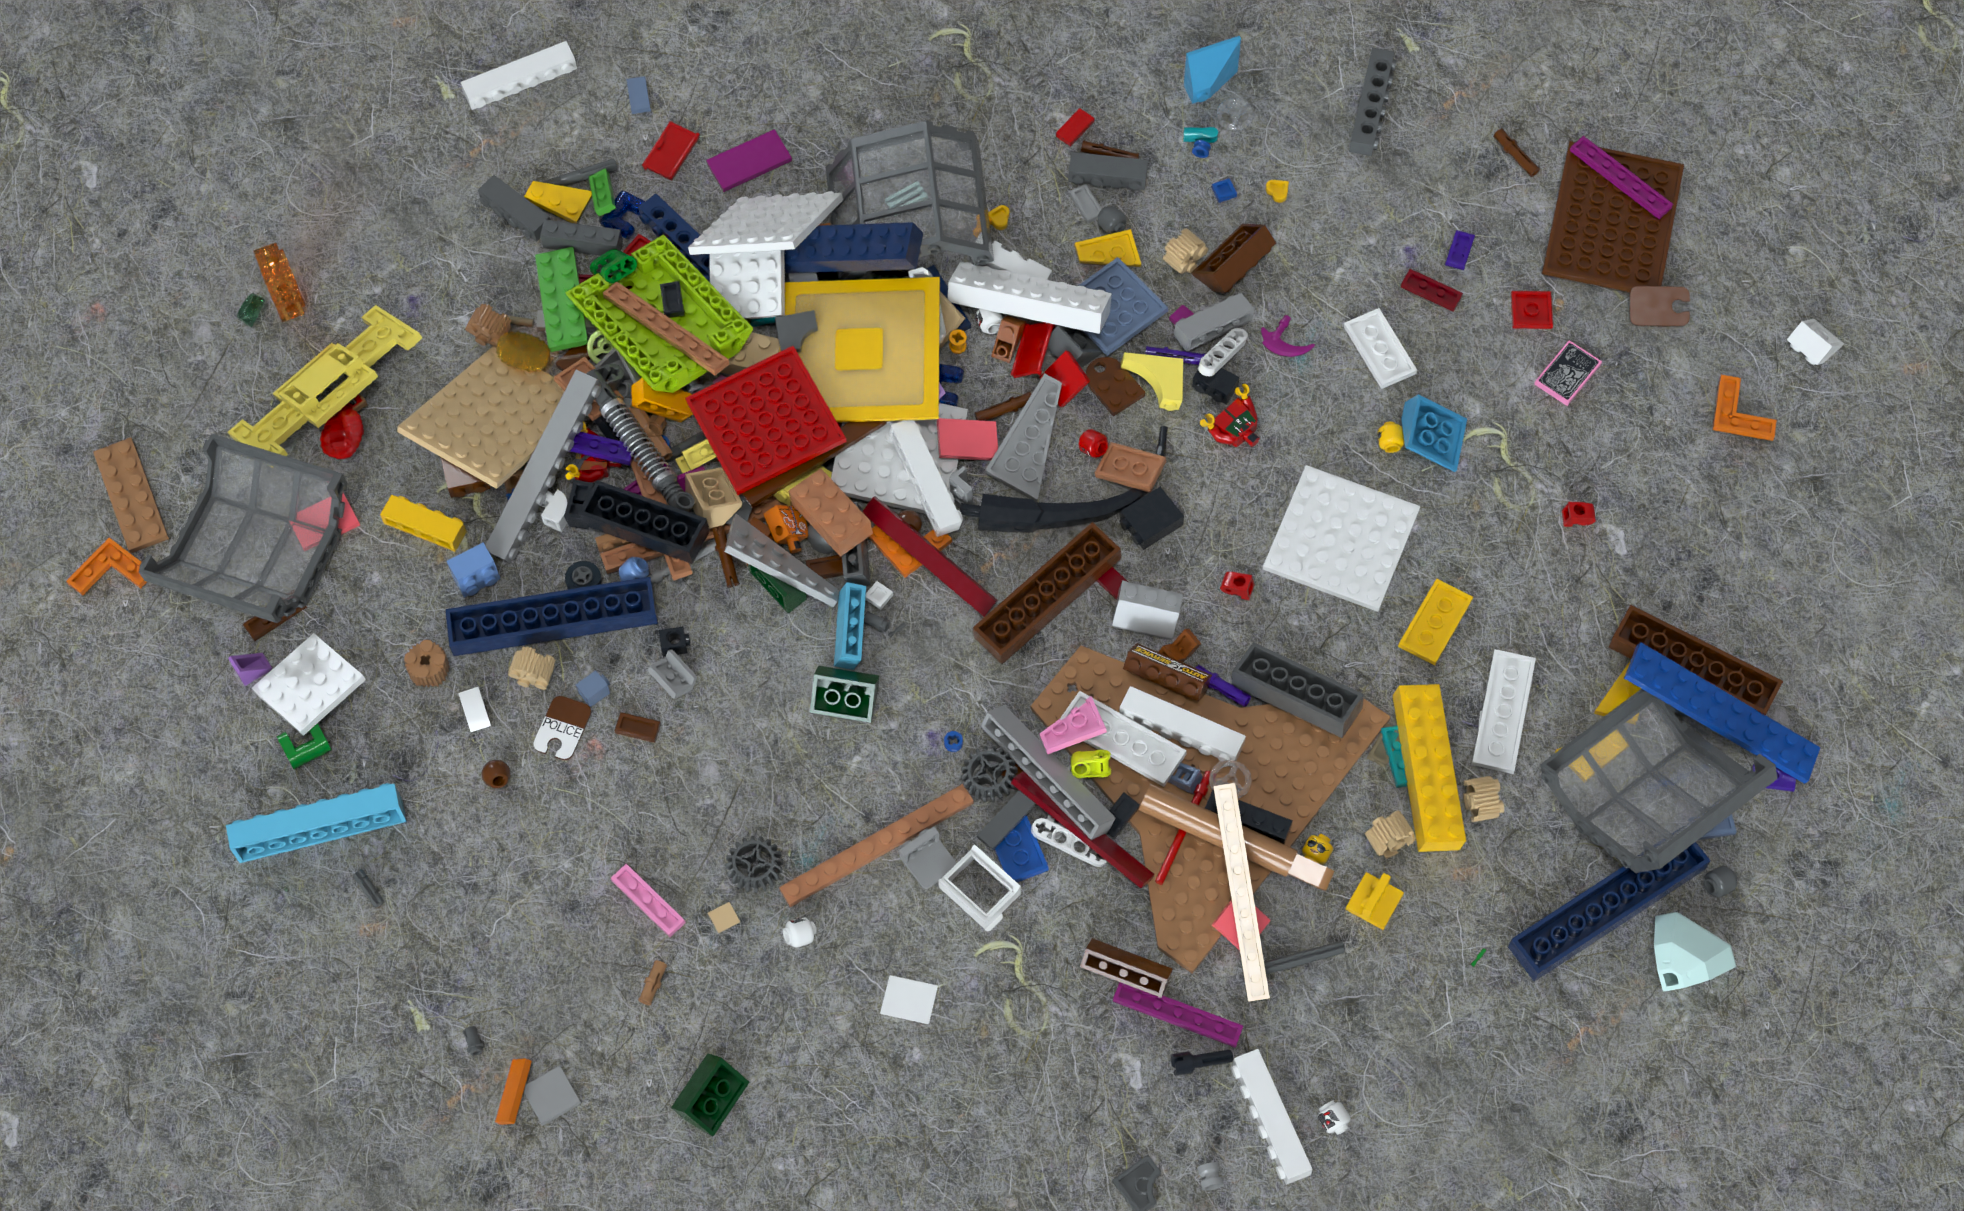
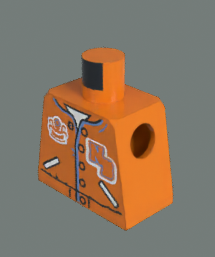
M776 505L763 513L774 541L777 544H787L792 554L800 552L802 550L800 542L808 537V527L806 519L794 506Z

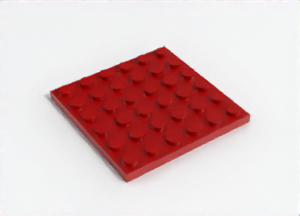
M794 346L780 351L685 398L737 496L847 442L845 435Z

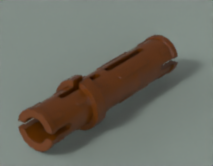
M1503 128L1495 132L1493 137L1502 145L1503 150L1509 153L1530 177H1534L1540 168L1517 145L1518 142L1509 137Z
M1086 140L1082 142V153L1139 159V153L1104 146V143L1096 144Z
M1028 392L1017 397H1009V400L974 412L975 418L980 421H988L1012 411L1015 413L1018 409L1025 406L1032 394Z
M718 526L720 535L717 527L712 528L716 542L715 550L719 553L726 586L731 588L733 587L731 579L735 586H738L740 583L732 555L724 552L727 543L725 527Z

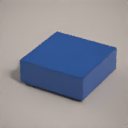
M1230 178L1213 183L1211 186L1219 203L1237 197V192Z

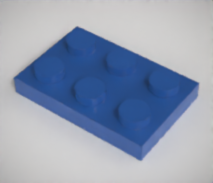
M1026 815L994 849L1002 870L1016 882L1049 871L1039 843L1031 833V824Z

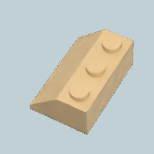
M722 467L685 474V492L691 494L695 500L692 508L696 515L707 518L709 528L723 526L742 507V501L739 495L737 496Z

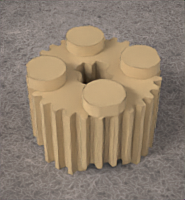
M1184 228L1181 231V236H1178L1177 239L1174 237L1170 239L1167 246H1165L1166 255L1163 256V260L1180 274L1186 273V271L1191 273L1197 267L1196 263L1208 252L1206 244L1189 229Z
M523 646L521 651L515 652L508 676L516 678L518 680L517 684L523 687H529L531 684L545 690L549 684L556 660L551 655L546 654V657L536 653V649Z
M1491 776L1464 781L1467 791L1463 794V802L1466 810L1470 809L1471 822L1498 818L1499 813H1504V804L1502 800H1499L1498 795L1500 791L1498 779L1493 780Z
M1399 810L1393 812L1386 819L1383 816L1378 817L1372 822L1373 827L1365 832L1368 841L1377 855H1384L1386 859L1398 854L1397 850L1403 847L1405 843L1409 846L1416 839L1414 831Z

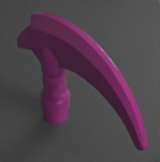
M1284 315L1279 321V326H1277L1274 332H1268L1264 327L1261 328L1264 340L1262 344L1268 350L1280 356L1295 357L1303 355L1312 350L1315 344L1293 346L1280 338L1282 332L1289 326L1291 321L1288 315Z

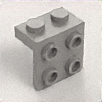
M935 827L924 829L916 839L906 841L901 846V849H899L901 861L924 890L938 883V880L957 864L941 843L939 832Z

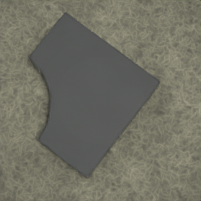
M814 310L775 317L781 351L794 346L797 352H801L804 339L809 334L818 331Z
M1146 1155L1112 1180L1133 1211H1149L1157 1205L1153 1196V1185L1155 1180L1161 1175V1171L1149 1155Z

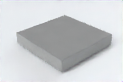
M560 1065L529 1082L524 1088V1094L542 1126L581 1104Z

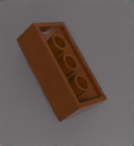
M1242 223L1191 273L1213 292L1227 293L1238 280L1245 277L1246 272L1250 268L1256 266L1259 260L1271 251L1276 241L1266 225Z

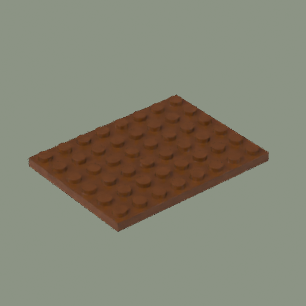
M1569 141L1542 274L1630 292L1636 286H1662L1684 164L1599 147L1673 203L1672 208L1659 220L1573 154L1570 148L1576 142Z

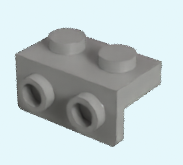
M964 466L959 470L956 469L950 476V492L954 497L955 504L959 508L961 503L973 504V488L967 484V468Z
M672 649L667 652L664 659L650 665L648 672L673 699L691 691L697 679L694 671Z

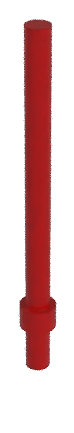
M1205 771L1200 784L1196 785L1192 803L1199 805L1202 798H1205L1209 790L1207 787L1213 776L1212 772ZM1178 830L1155 880L1157 884L1163 885L1187 833L1186 831Z

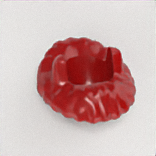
M343 409L334 414L325 423L320 436V447L324 454L336 459H346L353 456L362 441V435H364V425L362 424L360 414L356 410Z

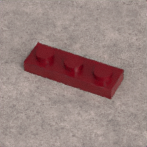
M1409 269L1401 283V288L1453 312L1463 296L1462 292L1412 269Z

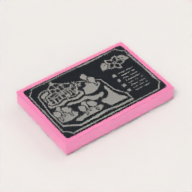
M1569 340L1537 378L1534 385L1568 406L1601 366L1602 361Z

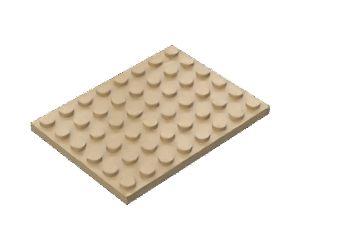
M493 346L398 426L397 432L497 489L530 460L565 391L554 381V377L501 347Z

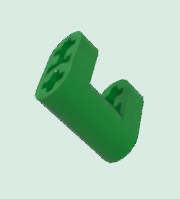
M612 249L592 261L590 271L593 275L599 273L609 283H615L635 271L637 261L634 257L618 249ZM599 264L603 266L601 272L596 271Z
M318 723L309 730L313 739L294 748L287 732L276 736L293 769L332 750Z

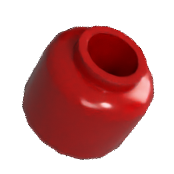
M1088 429L1079 438V450L1090 457L1098 458L1106 453L1108 439L1104 434L1094 429Z

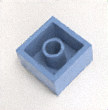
M484 543L446 561L463 597L472 596L480 589L492 586L500 580L495 562Z

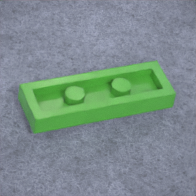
M605 168L589 176L594 208L599 217L616 208L610 175Z

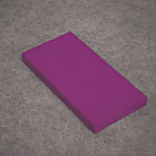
M774 129L706 160V163L722 191L725 192L791 162L792 157Z

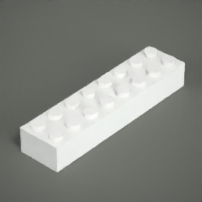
M960 262L948 283V300L951 303L1100 334L1110 314L1112 293L1103 290H1093L1084 286L1069 285L1065 282L1050 281L1046 278L1031 277L1026 274H1016L1007 270L992 269L988 266L973 265L969 262Z

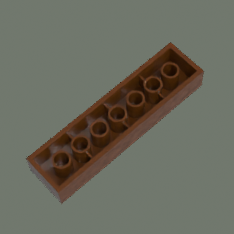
M1092 522L972 628L974 638L1001 664L1005 663L1121 559V548Z
M1630 605L1608 647L1632 659L1636 646L1641 642L1751 706L1764 716H1766L1783 683L1777 677L1633 605Z

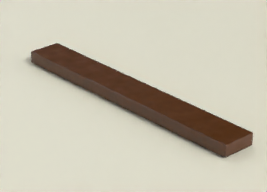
M864 421L845 424L840 428L847 442L742 493V496L753 508L883 427L887 422Z

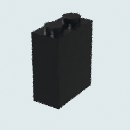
M1160 486L1121 510L1119 522L1124 530H1128L1131 533L1133 542L1145 550L1183 526L1184 515Z

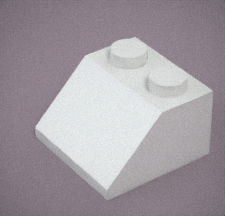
M1815 319L1801 321L1787 339L1791 343L1790 346L1795 351H1801L1806 355L1805 359L1813 365L1823 364L1844 344Z

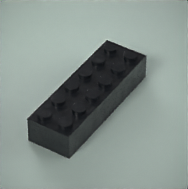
M598 480L579 512L581 521L586 527L691 564L694 563L710 532L707 518Z

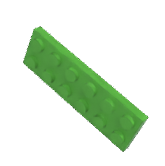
M569 247L536 254L535 258L549 351L554 352L587 345L588 335L585 315L565 293L580 284L574 248Z

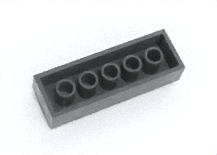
M1254 642L1232 671L1233 686L1341 738L1344 737L1363 709V693Z

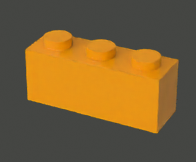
M643 378L631 385L632 407L680 423L693 415L685 400L686 397L692 395L691 393L682 389L674 393L655 391Z

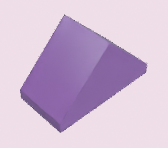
M263 653L235 655L228 658L245 686L272 670Z

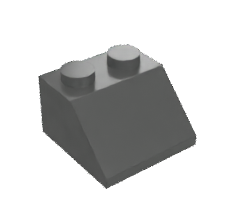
M1057 325L1051 333L1048 343L1049 351L1058 358L1065 351H1070L1081 368L1103 353L1082 330Z

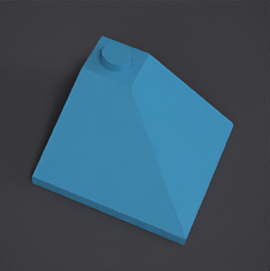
M1240 36L1186 53L1184 88L1192 104L1203 102L1212 97L1238 72Z
M1419 394L1406 401L1401 418L1405 448L1453 472L1457 471L1467 418Z

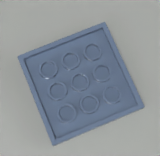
M1118 257L1078 285L1112 293L1110 314L1100 334L1082 330L1106 356L1168 312V307Z

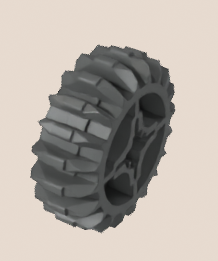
M985 746L982 752L977 748L976 755L970 753V760L965 759V766L961 768L963 773L961 780L965 781L963 783L964 788H969L968 793L970 795L975 793L974 796L977 800L982 796L984 802L987 801L988 797H991V801L994 802L996 796L1002 800V793L1009 795V788L1015 787L1011 782L1018 772L1014 759H1010V754H1004L1002 748L996 752L995 746L991 750H988L987 746ZM988 761H995L997 763L991 764ZM981 764V770L976 773L977 775L973 776L974 770ZM986 768H987L988 772H990V773L992 774L993 780H992L991 776H989L988 774H986V773H987V772H986ZM1006 770L1004 779L998 784L997 779ZM983 784H988V785H990L991 787H984V786H981V785H983Z
M752 835L751 841H747L743 837V844L736 842L735 846L737 849L730 848L731 855L726 856L728 863L725 864V867L729 870L727 872L728 877H732L731 882L733 884L738 883L739 889L745 886L746 892L754 888V892L757 893L758 887H762L765 891L766 884L773 887L774 882L772 879L779 880L777 873H782L783 871L781 867L783 859L780 858L782 854L781 851H777V845H771V840L767 839L763 842V837L760 836L757 841ZM752 851V853H751L750 855H744V854H746V853ZM761 852L766 853L772 862L768 863L762 859ZM757 859L758 865L756 864V866L751 868V863L753 864ZM737 865L747 869L748 877L738 871ZM759 873H765L762 876L756 877Z

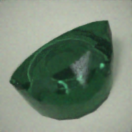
M251 293L241 305L237 318L252 328L265 299L255 293Z

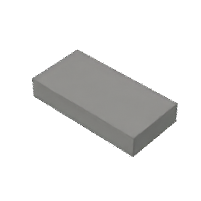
M1087 184L1069 191V196L1086 223L1089 224L1098 220V214L1102 208Z

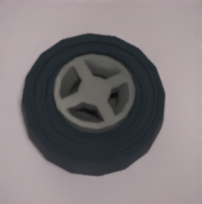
M589 561L573 563L565 573V583L568 590L600 585L602 582L599 568Z

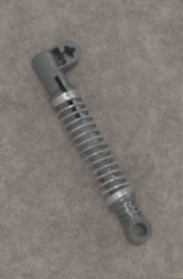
M612 363L587 372V375L598 379L602 384L599 396L595 397V401L600 406L599 411L604 418H607L606 422H610V427H614L613 431L617 432L616 436L621 437L620 441L624 442L623 446L628 447L627 451L631 452V457H635L634 461L638 462L637 465L639 467H642L641 471L645 472L644 475L649 476L648 481H652V487L662 494L670 506L690 512L695 503L693 496L683 491L677 482L678 478L671 467H668V463L665 462L664 457H661V453L658 452L657 447H654V443L647 437V433L640 427V423H637V419L630 413V409L626 408L627 405L622 398L616 396L613 392L617 390L623 378V369L619 365Z

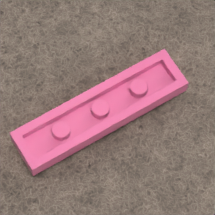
M627 864L611 877V881L669 937L685 924V920Z

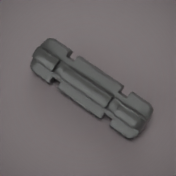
M359 870L354 873V879L368 899H370L374 907L382 905L384 903L383 898L365 872Z

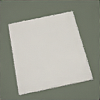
M890 975L880 1014L929 1024L938 985Z

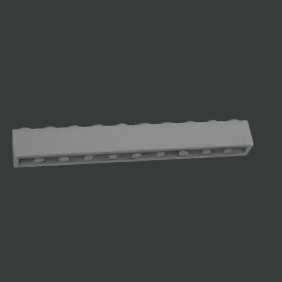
M577 369L575 370L485 545L491 555L509 564L516 558L521 541L523 542L527 537L528 527L535 521L539 506L543 505L546 500L548 488L553 486L558 469L560 470L564 465V457L567 451L569 452L572 449L576 434L582 430L585 416L590 414L592 403L601 392L602 384L598 379Z

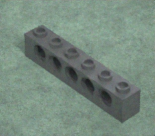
M1372 47L1349 152L1372 156L1373 149L1378 147L1379 138H1376L1377 133L1381 134L1383 122L1379 121L1380 117L1384 118L1386 106H1383V103L1388 102L1390 91L1387 90V86L1391 87L1393 75H1390V72L1395 71L1397 60L1393 59L1394 51Z

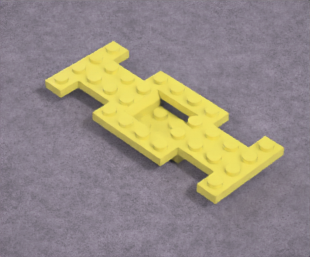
M375 305L361 317L364 323L369 325L365 331L346 347L339 343L336 345L333 343L329 344L273 393L275 398L281 402L254 426H251L242 419L228 431V434L235 441L287 456V452L279 446L280 444L284 443L288 437L299 430L307 421L317 428L325 424L334 414L340 411L378 377L376 372L369 367L374 365L377 360L389 352L396 344L408 351L422 339V336L410 326ZM343 373L349 376L323 400L318 402L316 396L322 393L332 382L337 380Z

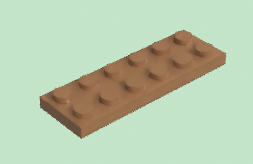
M130 437L93 451L130 554L168 540V534L133 439Z

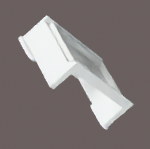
M975 844L949 872L938 880L939 888L979 923L985 931H991L1003 919L1002 912L1021 895V886ZM974 859L1009 890L987 914L951 882Z

